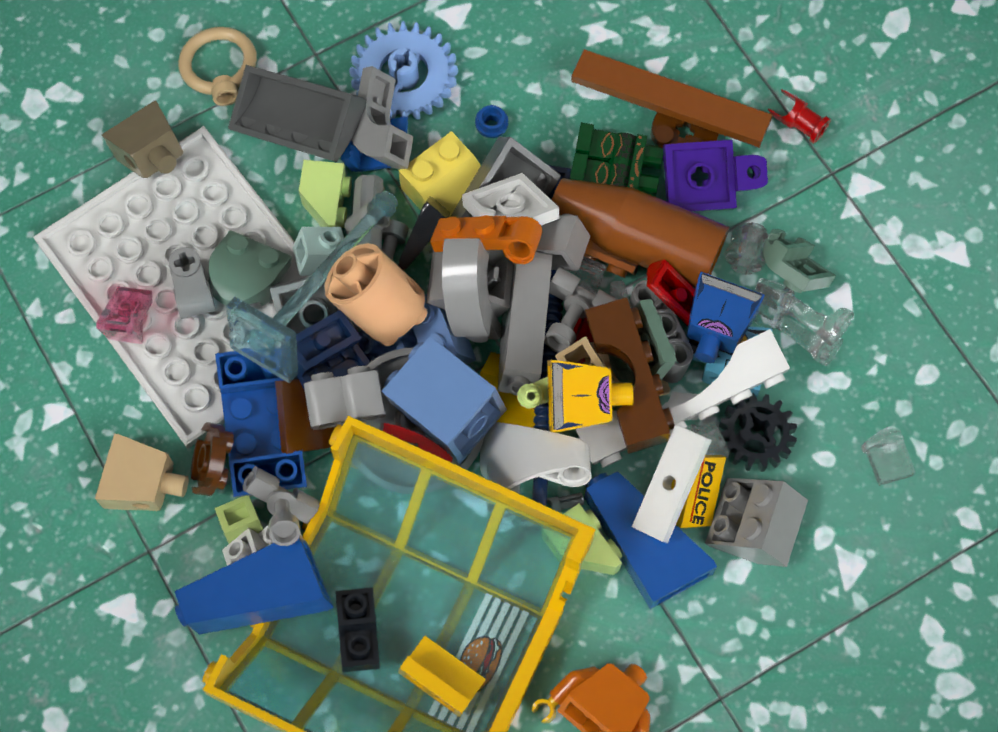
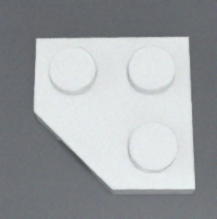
M523 173L462 194L463 207L473 217L484 215L526 216L535 219L541 226L559 219V207Z

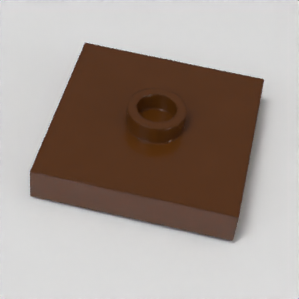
M300 380L275 381L281 453L290 454L295 451L305 452L331 448L332 445L329 444V440L335 427L318 430L311 428L305 390Z

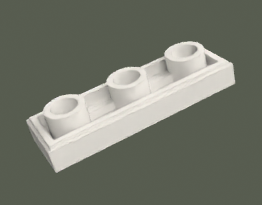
M675 424L634 520L633 528L662 542H669L712 441L711 439ZM675 479V480H676V485H675V487L672 489V488H671V483H672V481Z

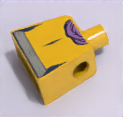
M559 360L547 361L550 432H561L611 422L612 406L633 405L632 383H612L611 368Z

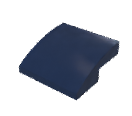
M340 310L283 343L286 355L303 388L304 383L312 381V375L333 372L334 377L348 375V369L366 366L370 363L357 344L361 336Z

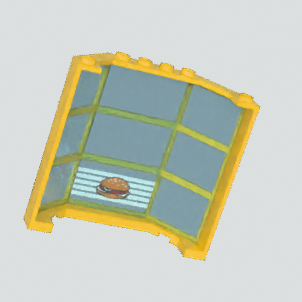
M347 416L343 426L338 424L335 427L329 440V444L332 445L331 451L334 461L319 503V509L308 524L303 522L302 529L305 530L302 537L310 547L334 608L324 612L250 625L253 628L251 634L230 658L221 654L217 662L212 661L209 664L202 678V683L205 684L202 690L209 697L281 732H508L563 614V608L567 599L562 597L563 592L571 594L580 573V567L593 542L596 529L353 417ZM373 587L380 669L342 673L335 591ZM424 635L486 679L460 717L398 673L400 666L412 654Z

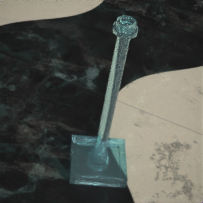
M388 191L377 193L372 198L373 207L273 318L241 299L234 297L226 306L231 349L290 383L298 374L296 332L286 327V325L326 281L327 275L334 263L346 251L358 245L383 216L391 217L396 212L398 201L395 196Z

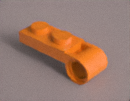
M484 215L480 217H448L439 219L430 243L434 252H443L444 239L480 238L486 250H503L505 257L511 262L527 264L535 256L543 230L538 221L526 216Z

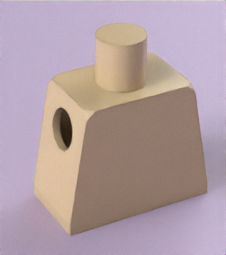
M114 433L95 499L105 509L159 511L162 508L166 494L179 497L185 496L189 477L172 473L174 462L169 454Z

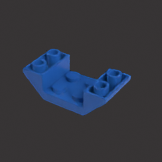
M283 345L216 353L226 431L233 432L234 435L233 446L229 453L233 497L251 495L243 490V484L255 466L279 478V486L286 490L306 488L307 483L302 451H295L290 454L281 453L275 381L292 379L290 361Z

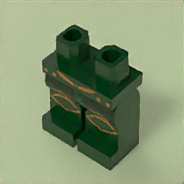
M581 122L570 179L631 187L656 197L659 176L642 174L643 167L661 170L663 147L647 144V135L637 134L635 136L623 132L612 133L596 130L593 124Z

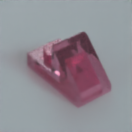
M118 286L96 322L97 329L109 340L142 344L143 319L153 303L152 291Z

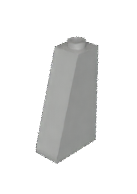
M536 252L530 263H514L510 308L502 314L498 374L499 392L517 395L520 387L540 379L552 268V255Z

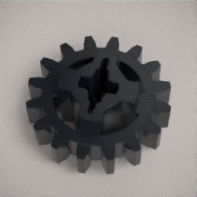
M752 393L753 396L748 398L747 403L743 400L735 404V408L727 406L724 412L727 418H721L718 427L724 429V431L720 432L718 441L727 442L723 453L729 454L733 452L735 454L732 462L734 465L743 460L746 462L745 468L747 471H750L753 464H758L760 471L764 472L768 462L774 468H777L781 463L780 457L784 459L789 457L792 451L788 447H794L797 438L790 434L795 433L797 424L788 423L793 413L791 410L783 413L780 411L782 406L781 400L772 405L769 403L770 398L768 394H765L762 401H757L755 394ZM739 418V425L741 426L742 430L739 431L737 435H735L734 425L737 419ZM752 428H753L756 432H759V431L762 430V431L764 432L763 436H761L760 433H756V434L753 435V434L751 433ZM780 429V443L776 446V440L773 435Z

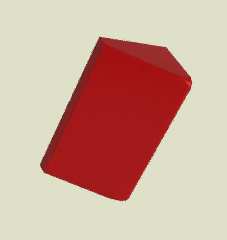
M665 259L651 263L647 269L646 286L688 326L695 289Z

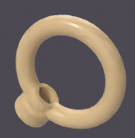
M213 27L195 34L187 41L180 52L179 72L185 83L193 90L212 95L214 103L219 106H228L236 101L245 66L256 67L257 54L253 43L244 33L229 27ZM215 40H227L238 45L243 52L244 59L241 68L232 77L221 75L216 77L213 82L199 78L192 69L193 56L206 43Z

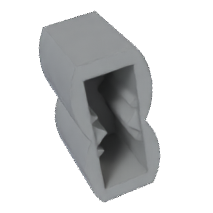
M369 366L348 369V375L334 377L333 372L315 374L311 376V382L304 383L310 425L313 430L336 427L338 424L343 425L347 416L361 422L386 417L379 373L377 370L370 371Z

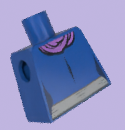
M700 272L694 291L687 329V337L699 342L694 356L702 362L714 363L719 350L734 353L737 345L740 344L758 314L765 295Z

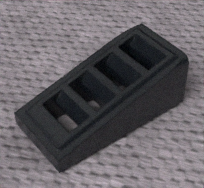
M431 196L424 203L399 259L398 266L402 270H406L430 242L439 219L450 217V212Z

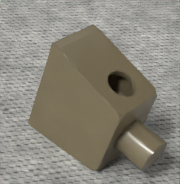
M156 100L101 134L115 159L142 178H148L157 171L164 174L170 173L176 167V159L182 156L184 152Z

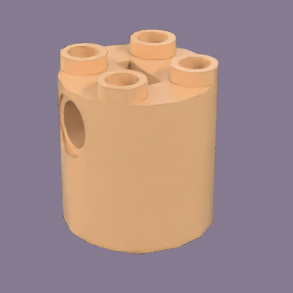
M365 243L349 249L334 263L327 275L324 286L325 295L329 301L372 339L381 342L384 346L393 345L399 337L405 335L414 325L421 324L427 316L428 312L424 307V290L377 245Z

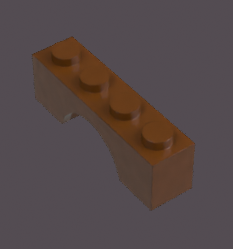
M625 297L585 309L597 353L609 354L621 359L630 367L635 376L633 405H623L616 411L628 454L667 443L670 438L669 430H672L675 424L669 407L662 409L659 396L664 395V390L659 374L652 375L648 362L654 361L648 340H640L637 329L642 328L643 325L638 308H630L628 299Z

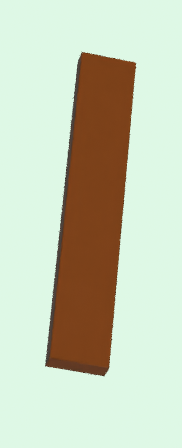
M585 49L571 76V82L759 148L773 115Z

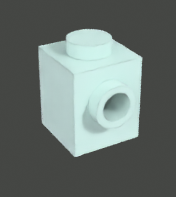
M301 227L293 246L300 276H311L330 271L334 263L350 249L348 241L344 240L341 227Z

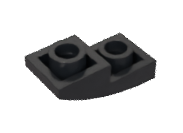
M373 587L335 591L342 673L380 669Z

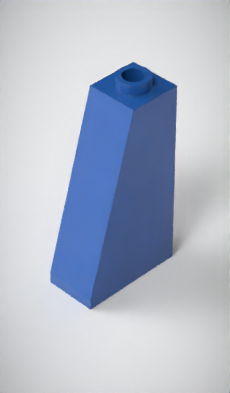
M618 471L609 476L606 472L599 474L588 482L589 487L585 490L584 498L599 520L608 539H612L621 551L622 558L620 559L649 609L656 607L713 575L717 568L714 560L676 525L668 543L662 542L632 527L645 496Z
M301 535L291 545L280 546L272 543L174 591L179 605L175 606V612L179 621L184 627L188 625L199 635L314 614L334 608L310 547Z

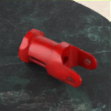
M781 89L784 95L795 101L794 107L785 116H781L769 108L767 109L768 112L773 114L772 116L787 127H795L810 137L809 141L815 144L828 128L831 118L828 116L821 117L807 107L808 103L796 95Z

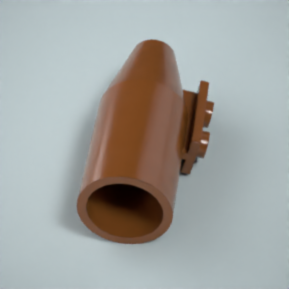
M562 178L552 198V201L559 207V215L571 214L578 216L590 234L582 261L594 265L595 260L608 264L606 271L626 278L627 273L636 276L638 265L648 269L651 263L665 259L695 288L700 272L712 274L730 228L727 225L631 187Z

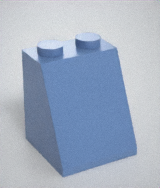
M429 336L424 343L420 342L412 349L408 357L409 360L400 370H395L389 375L384 384L385 388L381 392L396 409L461 464L507 408L493 385Z

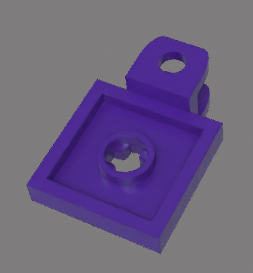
M733 140L663 145L666 201L689 211L737 208L736 191L759 189L768 183L766 158L759 155L734 156ZM696 167H701L702 172L708 173L709 176L707 180L703 181V186L701 187L697 186L696 181L691 180V174L696 172ZM748 168H751L753 171L752 178L747 175Z

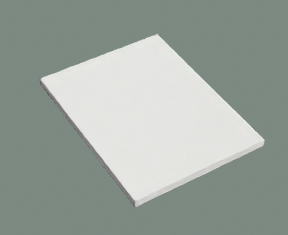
M204 126L179 142L184 152L182 156L176 159V167L170 173L164 174L157 171L148 178H142L135 172H132L33 237L187 449L196 444L197 439L202 440L205 438L207 432L201 431L206 422L225 424L215 354L283 345L284 341L273 300L263 306L258 302L246 304L245 309H235L220 303L213 296L216 311L181 319L174 296V285L169 268L170 255L181 247L194 249L201 259L206 279L208 280L210 256L226 234L232 230L292 256L291 266L278 284L308 277L299 275L293 251L295 241ZM190 264L184 266L183 272L190 270ZM354 323L356 331L360 330L361 328Z

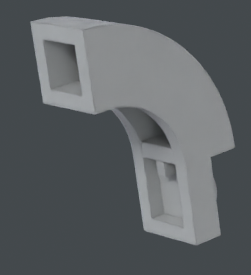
M373 66L363 68L358 96L367 99L351 140L356 148L365 155L395 169H408L414 136L390 124V110L396 79Z
M480 238L444 239L442 288L445 311L453 335L482 343L488 341V339H500L502 326L489 302L487 289L489 255Z

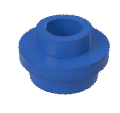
M488 105L477 113L475 127L482 136L497 138L506 132L508 116L500 107ZM492 120L497 122V125L489 126L486 123Z

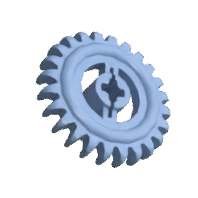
M402 21L399 32H396L389 22L387 35H384L376 27V41L365 35L367 48H363L360 44L356 46L357 53L361 58L352 55L351 63L354 67L349 69L350 76L354 78L351 80V87L357 90L356 96H358L363 68L373 66L381 71L383 64L388 60L389 75L396 79L390 119L395 118L397 115L408 117L409 114H412L418 120L420 119L421 111L431 115L433 114L432 105L440 108L443 106L442 98L447 99L452 96L450 88L456 86L457 81L454 76L458 74V67L454 65L456 55L451 53L448 56L451 51L449 42L441 46V33H438L431 40L432 32L430 26L426 28L423 34H419V24L415 22L411 32H408L405 22ZM422 60L428 69L425 82L415 90L400 92L401 90L411 89L417 84L419 80L418 63Z

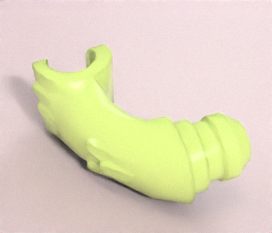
M548 376L520 387L517 397L521 406L535 408L538 405L548 403Z

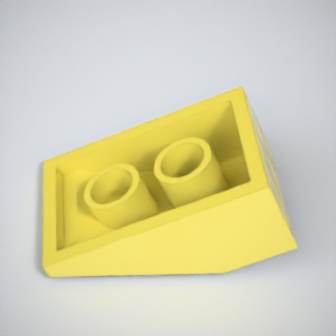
M451 131L409 162L408 169L399 170L400 187L420 210L429 196H431L446 208L451 216L481 164L474 154Z

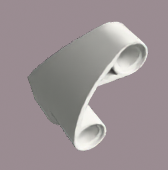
M496 422L484 436L480 449V470L484 478L520 494L521 483L536 477H541L564 486L579 487L585 485L591 479L590 449L587 443L578 438L536 428ZM487 500L488 510L492 513L495 503ZM506 509L504 516H510L515 513Z

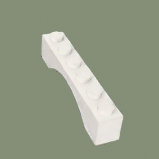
M771 329L738 344L729 363L713 383L687 402L669 408L674 424L687 428L685 421L698 415L700 421L720 412L717 405L731 399L733 405L753 396L750 389L764 384L765 388L768 389L786 380L783 373L787 372L790 367ZM612 410L611 422L575 429L579 438L589 446L590 461L593 465L600 462L604 468L622 459L620 452L627 448L616 411Z

